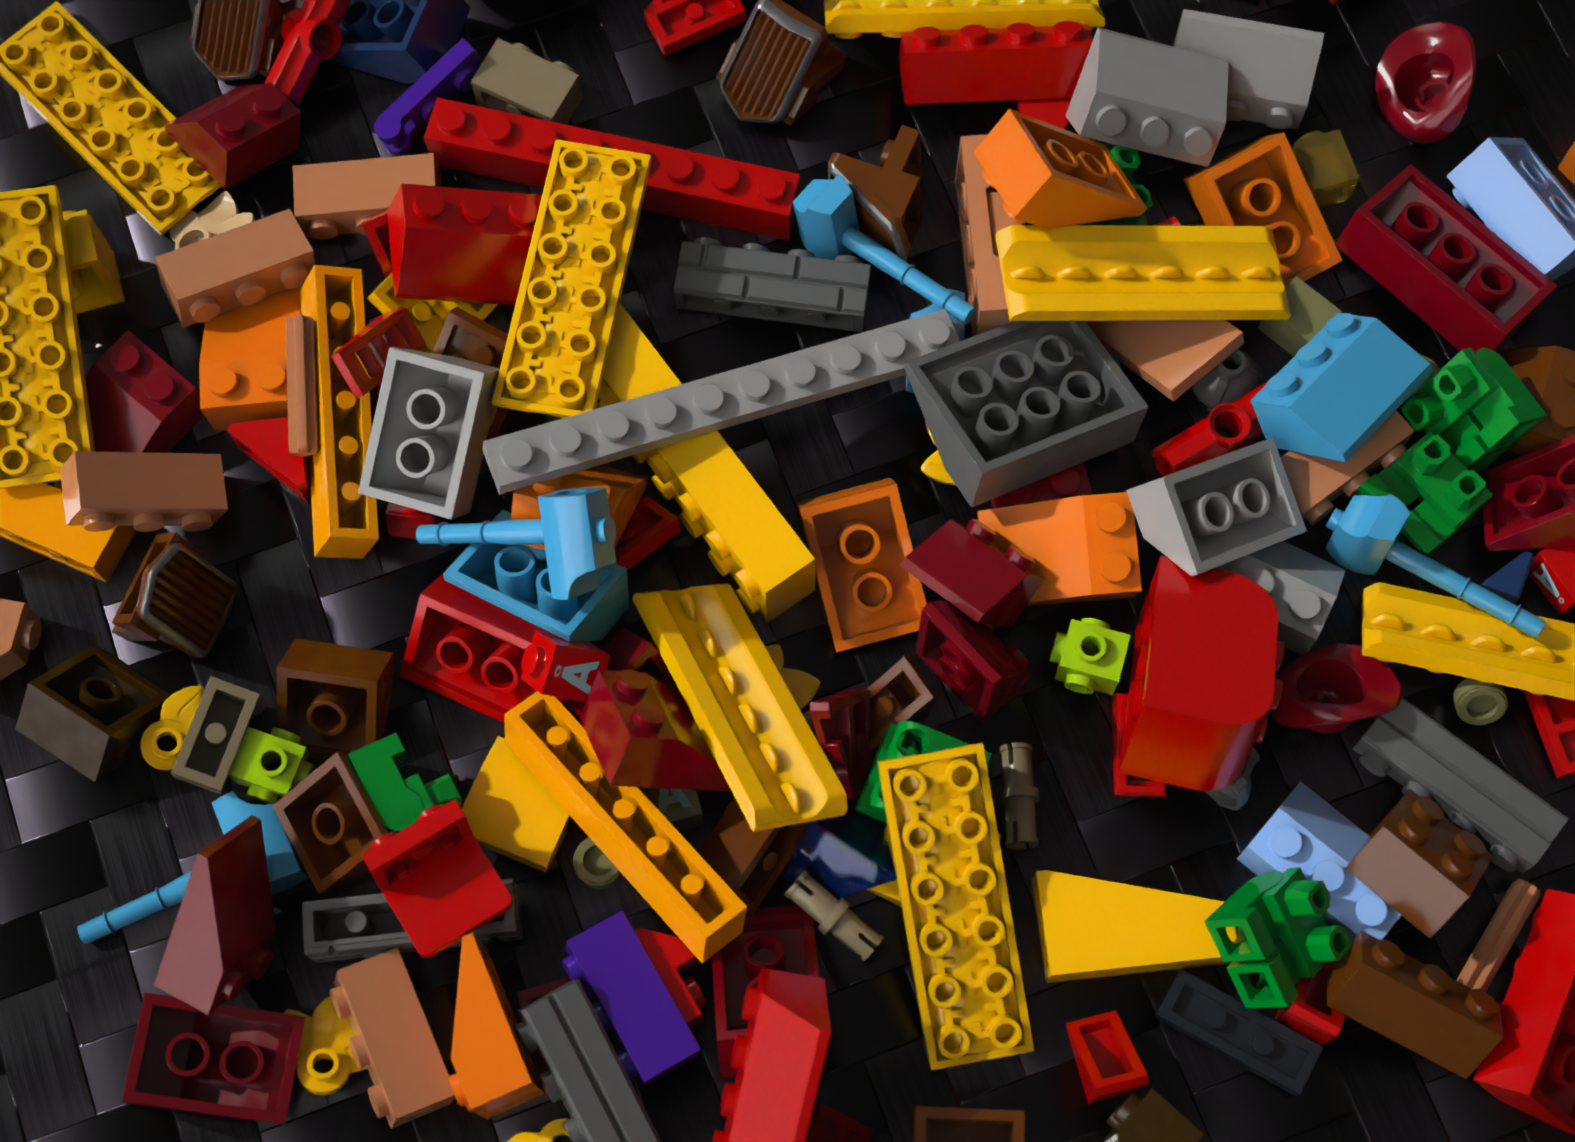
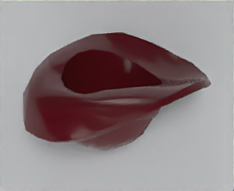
M1442 21L1428 23L1406 30L1387 46L1377 67L1376 93L1379 107L1386 121L1403 137L1420 144L1432 143L1445 138L1459 125L1472 94L1476 73L1475 46L1469 31L1456 24Z
M1336 643L1313 649L1285 666L1276 678L1283 682L1278 707L1275 711L1269 710V713L1277 723L1296 729L1309 728L1311 731L1321 734L1334 733L1344 730L1356 720L1394 711L1401 702L1403 688L1396 674L1386 662L1362 655V646Z

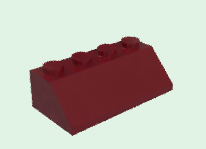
M1411 164L1356 210L1335 243L1336 247L1459 351L1471 347L1474 353L1480 348H1488L1497 352L1557 288L1553 281Z

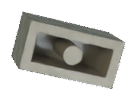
M499 38L471 80L478 106L566 125L583 99L579 75L570 66L559 61L552 63L536 56L530 48L523 44L514 43L512 45Z
M210 676L171 771L172 777L221 795L247 726L249 727L258 705L260 694Z

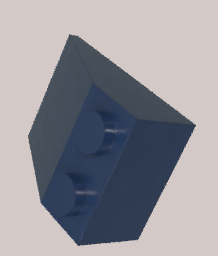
M351 0L340 23L342 30L341 47L336 55L325 61L401 83H415L455 45L471 7L465 0Z

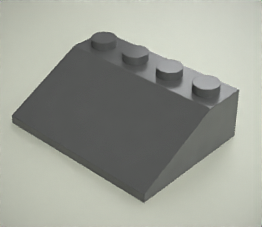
M1013 321L909 360L905 363L904 367L944 467L971 508L1134 442L1149 407L1085 321Z

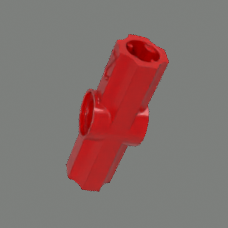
M305 0L301 8L289 12L281 26V36L284 44L265 83H272L292 103L300 106L322 60L332 58L341 47L342 30L340 23L351 0Z
M1267 382L1232 403L1217 405L1211 410L1208 417L1156 447L1152 452V456L1161 476H1167L1241 449L1264 435L1250 400ZM1223 427L1228 429L1232 433L1233 438L1221 436L1215 428Z

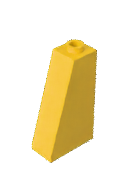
M1049 870L1036 871L1032 879L1046 983L1231 963L1223 962L1204 922L1224 901ZM1238 926L1226 927L1228 937L1231 941L1235 942L1238 936Z

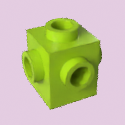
M1082 618L1081 621L1071 619L1066 634L1057 632L1049 661L1058 663L1054 679L1065 682L1064 686L1073 692L1093 694L1095 690L1113 695L1119 683L1131 635L1111 630L1108 623L1099 619Z
M247 726L228 775L234 783L249 788L247 796L267 804H275L278 798L281 799L312 773L314 764L307 762L309 753L305 746L300 745L302 740L300 736L280 728H273L271 734ZM281 762L277 770H267L270 764Z

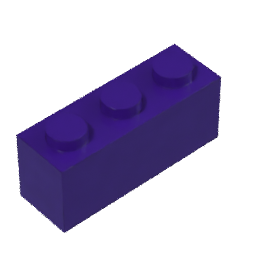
M623 911L566 941L565 952L568 957L562 960L563 967L571 981L579 980L581 985L585 986L594 1002L592 1006L605 1032L610 1031L619 1047L616 1053L630 1080L636 1078L641 1089L698 1056L701 1050L700 1046Z

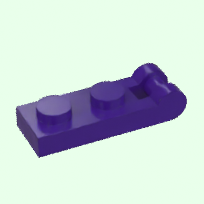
M462 38L375 121V133L392 156H405L411 152L413 138L428 125L437 97L454 100L460 93L467 92L472 88L471 80L482 62L476 50L466 40Z

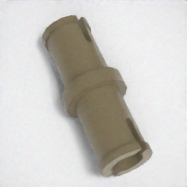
M1015 742L1012 743L1013 750H1010V745L1004 744L1000 747L1003 789L999 790L998 793L999 803L1005 807V845L1009 849L1026 850V843H1028L1029 848L1032 849L1039 845L1035 804L1040 800L1039 789L1034 787L1033 746L1028 743Z
M804 870L784 893V896L789 897L819 923L817 929L824 935L830 932L858 956L861 962H864L874 951L873 948L881 943L884 936L878 934L848 908L851 904L844 897L838 900L811 877L808 871Z

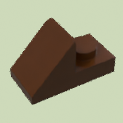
M909 655L900 659L866 689L869 690L872 754L878 751L886 727L889 724L898 725L899 721L915 723L924 721L928 718L938 698L936 692Z

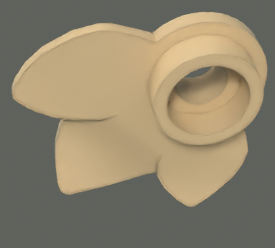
M223 191L199 214L191 210L184 218L171 227L169 231L170 238L175 242L176 250L254 222L255 216L249 212L239 214L237 204L227 191Z

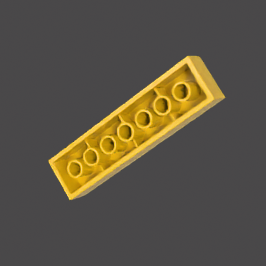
M621 303L598 397L601 400L597 403L598 408L682 384ZM718 431L632 455L637 463L641 464L646 461L654 471L655 475L651 478L662 497L666 501L674 498L683 512L679 516L688 532L695 539L700 535L705 539L711 548L707 554L722 576L730 573L740 586L736 590L737 596L750 614L753 615L758 611L768 623L815 591V558Z

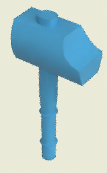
M839 174L832 180L813 179L793 201L802 243L816 258L834 260L839 255H851L854 252L900 281L901 285L908 286L940 307L941 310L946 309L947 313L962 323L968 324L974 318L977 309L957 296L955 291H949L917 270L914 264H908L899 256L859 231L852 190L845 179Z
M606 488L562 489L538 496L541 519L503 520L496 522L486 520L483 523L465 524L441 522L440 524L420 525L416 529V539L420 544H440L442 546L459 543H483L485 545H491L492 543L504 545L544 544L553 599L569 600L598 589L600 577L605 568L616 563L614 549L616 526L614 520L610 517Z
M1354 495L1344 512L1338 508H1335L1325 527L1334 532L1325 549L1337 563L1348 570L1365 575H1376L1382 562L1386 559L1457 596V599L1461 598L1508 623L1507 626L1511 625L1534 638L1538 636L1546 621L1521 608V604L1518 606L1470 581V577L1467 579L1443 564L1396 540L1410 515V511L1394 495Z
M231 791L212 802L223 835L251 815L261 819L271 896L290 889L308 879L309 875L272 807L274 804H251L244 797ZM191 872L178 877L161 888L156 887L155 891L114 910L104 911L103 915L79 925L77 930L84 944H89L110 933L116 934L117 930L158 911L168 910V907L181 903Z

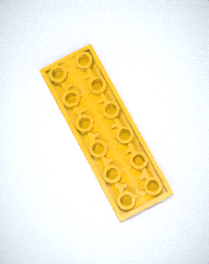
M824 0L827 33H835L836 37L843 39H854L862 36V33L881 32V35L885 37L899 38L902 32H913L920 27H934L939 30H960L967 25H981L988 29L1007 28L1014 23H1028L1036 27L1054 26L1061 21H1075L1081 25L1088 24L1090 31L1092 27H1105V17L1102 9L1099 7L1098 0Z
M57 1L0 45V75L160 235L167 232L198 203L221 187L209 173L165 132V124L176 118Z
M555 140L493 394L492 406L543 413L560 418L596 409L649 178L651 155Z
M56 185L0 192V489L61 481L60 468L74 451L95 452L62 203Z
M1011 225L997 231L995 235L1009 321L1288 320L1291 316L1285 286L1281 278L1274 235L1266 226L1071 225L1046 229L1037 225Z
M1381 582L1364 588L1362 592V655L1374 657L1383 662H1397L1425 668L1434 673H1448L1476 679L1480 682L1527 690L1535 695H1550L1575 701L1574 623L1538 616L1546 622L1538 636L1534 638L1511 625L1507 626L1508 623L1465 600Z
M729 583L694 586L676 591L660 590L635 593L632 600L752 831L844 816L848 810L845 789Z
M983 743L878 761V771L916 994L931 1071L1033 1052L1034 1046Z

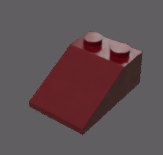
M129 330L92 364L85 375L95 452L168 453L204 417L200 409V393L197 388Z
M1575 435L1481 473V478L1486 482L1485 487L1493 494L1483 506L1485 546L1490 551L1575 546Z
M948 601L929 602L921 611L915 653L973 715L984 724L1027 686L1031 674L1027 669L1029 662L1016 646L1011 643L1005 646L993 633L995 631L994 625L977 623Z
M599 669L579 718L610 786L731 791L681 694L647 673L629 669L622 671Z
M251 815L197 854L154 986L207 1015L226 1000L230 1002L235 1000L244 985L252 978L260 979L267 971L273 959L274 953L269 950L276 926L261 819Z
M798 905L758 908L753 916L746 913L742 933L712 956L716 1035L721 1078L736 1077L738 1069L731 1068L734 1041L736 1035H746L749 1021L742 1020L745 992L747 987L756 988L760 969L766 968L819 977L814 921ZM826 1055L822 1069H827Z
M144 992L122 1102L177 1111L285 1124L305 1017L221 1004L207 1015L176 997Z

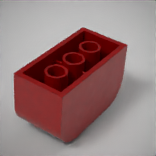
M1160 556L1136 623L1119 773L1198 791L1222 789L1231 785L1239 778L1254 744L1263 741L1267 728L1269 710L1275 711L1277 709L1283 685L1282 680L1275 678V672H1278L1280 669L1285 648L1284 642L1277 641L1278 611L1271 596L1256 582L1243 575L1217 568L1190 576L1168 557Z

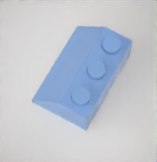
M1489 137L1447 175V178L1455 186L1452 192L1458 202L1466 209L1474 210L1487 228L1551 281L1575 267V200L1523 138Z
M1301 781L1237 858L1257 876L1273 871L1284 873L1288 868L1300 867L1306 880L1324 881L1331 899L1330 907L1325 911L1323 917L1328 926L1340 925L1345 927L1351 941L1356 938L1361 930L1379 940L1383 939L1401 916L1400 913L1345 869L1369 835Z

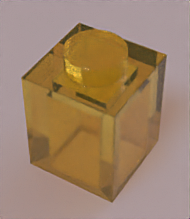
M1340 129L1324 134L1321 131L1310 132L1295 141L1292 151L1318 208L1349 200L1359 180V175Z

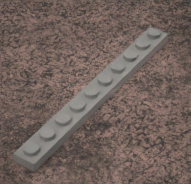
M942 309L483 441L482 450L500 495L907 375L904 369L907 361L960 342V339L946 309Z

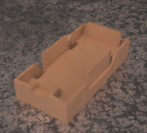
M988 134L960 137L955 177L968 303L977 309L974 318L971 320L972 337L1013 322L1009 321L995 235L997 231L1005 227L1021 225L1005 213L1003 199L998 192H994L993 187L984 179L982 175L984 169L973 153Z

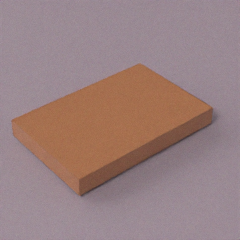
M1226 320L1085 321L1111 356L1172 401L1176 400L1244 344L1243 332Z

